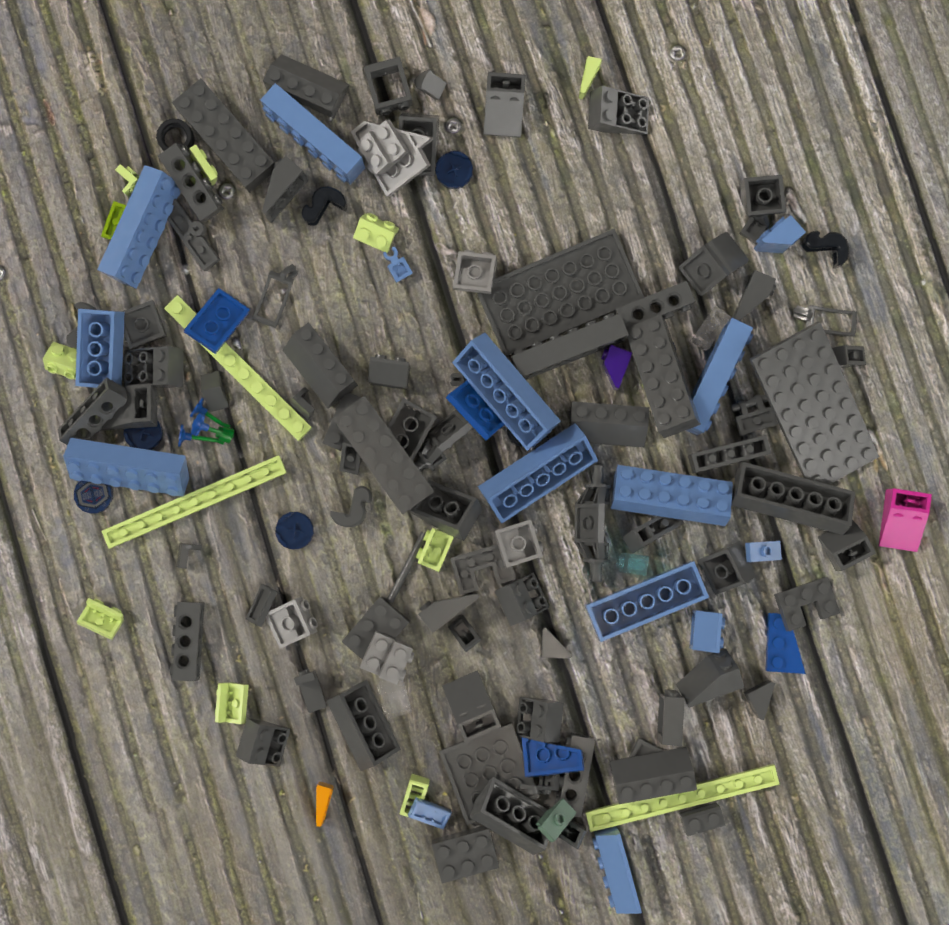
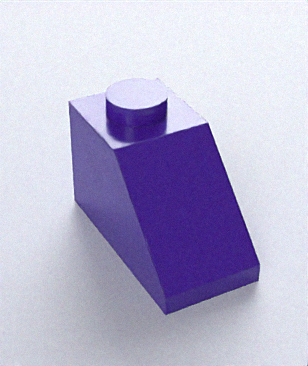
M610 345L609 349H604L601 359L604 360L602 366L613 390L617 391L621 385L632 352Z

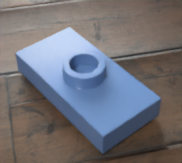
M780 541L745 543L747 562L782 560Z
M416 797L408 812V817L444 830L452 812L448 808Z

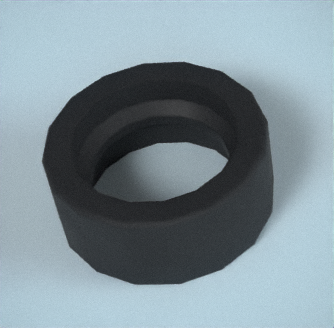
M172 118L160 124L156 139L163 151L169 148L165 143V135L173 128H181L185 131L187 137L183 145H186L188 149L194 146L195 137L186 122Z

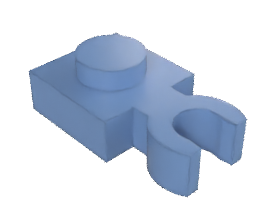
M392 247L394 255L390 257L385 251L383 256L391 262L387 268L397 283L413 274L404 257L398 259V251L395 247Z

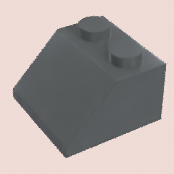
M782 175L744 178L739 184L741 203L747 216L786 213Z
M740 542L726 546L698 560L715 595L746 584L756 577L750 562L746 560V554Z

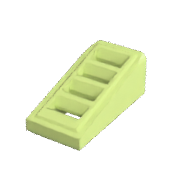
M587 57L579 99L583 100L600 69L602 59Z
M411 774L400 815L408 817L410 809L406 808V805L412 806L414 802L408 800V798L414 800L416 797L425 799L430 781L429 778ZM411 790L419 792L421 795L412 793Z

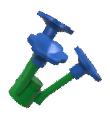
M202 397L190 414V417H193L199 413L193 421L191 433L185 432L184 425L181 424L178 447H181L184 440L191 441L192 439L216 442L222 445L224 442L229 444L233 437L234 429H231L229 424L222 422L207 412L208 410L203 407L204 398ZM205 416L222 427L219 426L218 429L210 427L209 424L204 423ZM201 430L216 433L215 437L217 438L198 436Z

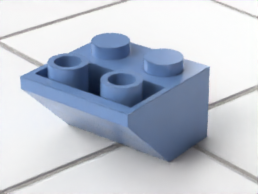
M791 215L786 219L782 217L770 230L765 231L756 240L758 244L754 247V250L757 252L784 253L806 231Z
M692 610L690 649L720 653V649H723L724 639L721 637V629L725 627V618L722 617V613Z

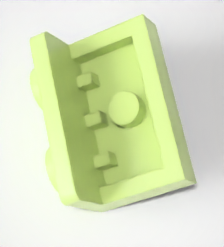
M197 145L190 147V157L202 169L200 171L201 174L210 181L212 186L215 185L218 175L215 167L209 165L206 160L207 156L202 149L199 150ZM182 160L180 162V165L183 169L185 167V162ZM191 177L190 180L195 185L196 180L194 177Z
M120 164L115 170L129 182L122 192L130 198L139 175L129 166L125 169Z
M365 213L359 219L353 238L388 253L399 228L390 221L378 219L372 213Z
M53 342L43 357L45 370L53 374L65 376L71 380H76L77 349Z
M433 527L431 531L427 530L423 539L426 541L424 548L420 547L416 558L419 559L417 563L439 572L454 537Z
M88 598L86 601L87 605L78 618L77 624L113 640L124 621L122 612L118 608L105 606L98 599L92 600Z
M218 683L215 722L246 723L249 684Z

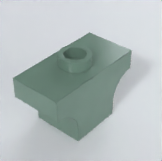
M561 799L552 808L546 810L536 825L550 842H554L577 812L564 799Z

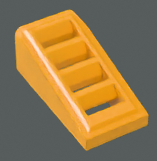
M318 782L316 787V826L321 827L324 823L334 789L333 785L324 782Z

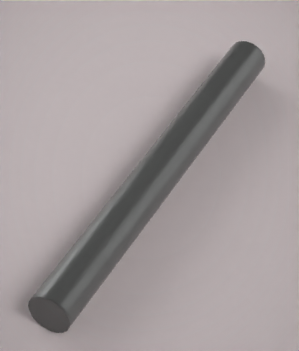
M420 533L386 601L394 603L416 560L419 548H422L425 542L423 540L425 533Z

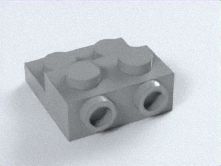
M385 120L374 131H368L356 142L359 147L357 152L367 160L368 170L375 175H384L409 152L390 120Z
M472 250L459 251L453 290L491 294L497 267L496 255L490 252L479 254Z
M531 519L494 531L505 568L543 556L542 543L538 541L536 536L538 533L535 523H532Z
M302 596L269 611L266 616L280 649L318 632L316 629L318 627L317 620L311 617L308 611L310 609L309 602L303 599Z
M375 631L362 659L360 668L397 685L398 681H403L406 675V670H404L406 664L411 663L413 660V648L407 643Z

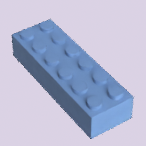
M276 83L260 99L263 105L262 109L266 113L265 116L273 123L276 121L284 133L287 135L289 133L292 134L294 141L301 147L303 145L309 149L308 153L315 159L317 157L323 161L322 165L329 171L333 169L337 173V178L343 183L347 181L351 185L365 169L362 156Z
M144 165L97 269L114 280L137 289L138 284L141 282L152 253L157 246L162 231L165 229L168 216L173 211V201L181 193L174 180L165 172Z
M731 318L724 325L691 394L701 425L686 431L697 436L708 431L712 423L710 417L713 413L716 414L720 407L718 401L726 394L729 387L726 384L734 377L737 371L734 367L738 361L742 360L745 354L743 348L746 344L750 343L753 337L751 333L753 327L734 318Z
M486 333L472 339L452 362L527 451L538 444L561 422Z
M573 424L479 485L478 488L502 524L597 462L598 459L586 435L576 424Z
M70 438L63 455L69 477L75 481H88L94 484H107L113 487H126L132 490H145L151 493H164L170 496H184L189 481L185 455Z
M617 465L614 474L611 509L726 526L731 518L733 482Z
M689 561L584 604L598 640L603 642L709 598V595L695 562Z

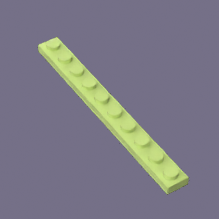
M178 295L164 308L184 329L197 314ZM226 342L216 354L204 347L298 441L312 429Z
M280 455L102 530V534L108 548H114L287 474Z
M770 764L696 783L697 790L625 804L616 803L585 811L589 830L593 832L779 785L775 765Z

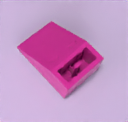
M895 488L886 489L878 546L918 552L930 513L932 494Z

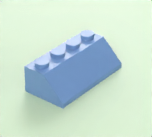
M78 309L75 386L97 388L106 377L122 386L125 312Z
M617 826L594 831L595 838H592L594 849H599L600 857L597 860L600 870L604 869L606 876L602 877L605 889H610L611 895L608 896L610 907H614L617 914L642 913L621 834Z

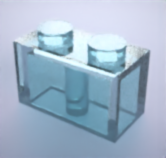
M621 553V556L617 558L616 568H619V572L647 576L649 556Z

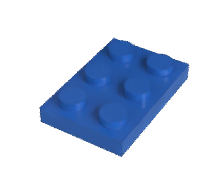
M218 288L187 325L184 333L216 354L250 313V309Z
M465 381L446 397L485 440L489 439L505 425L468 381Z

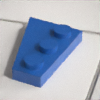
M768 613L765 671L806 674L794 630L786 631L780 613Z
M522 737L526 778L584 771L582 750Z

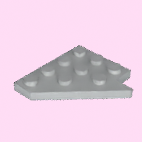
M363 121L351 133L357 142L368 131H374L380 124ZM395 128L409 152L384 175H375L386 197H391L431 166L422 148L433 140L432 137Z

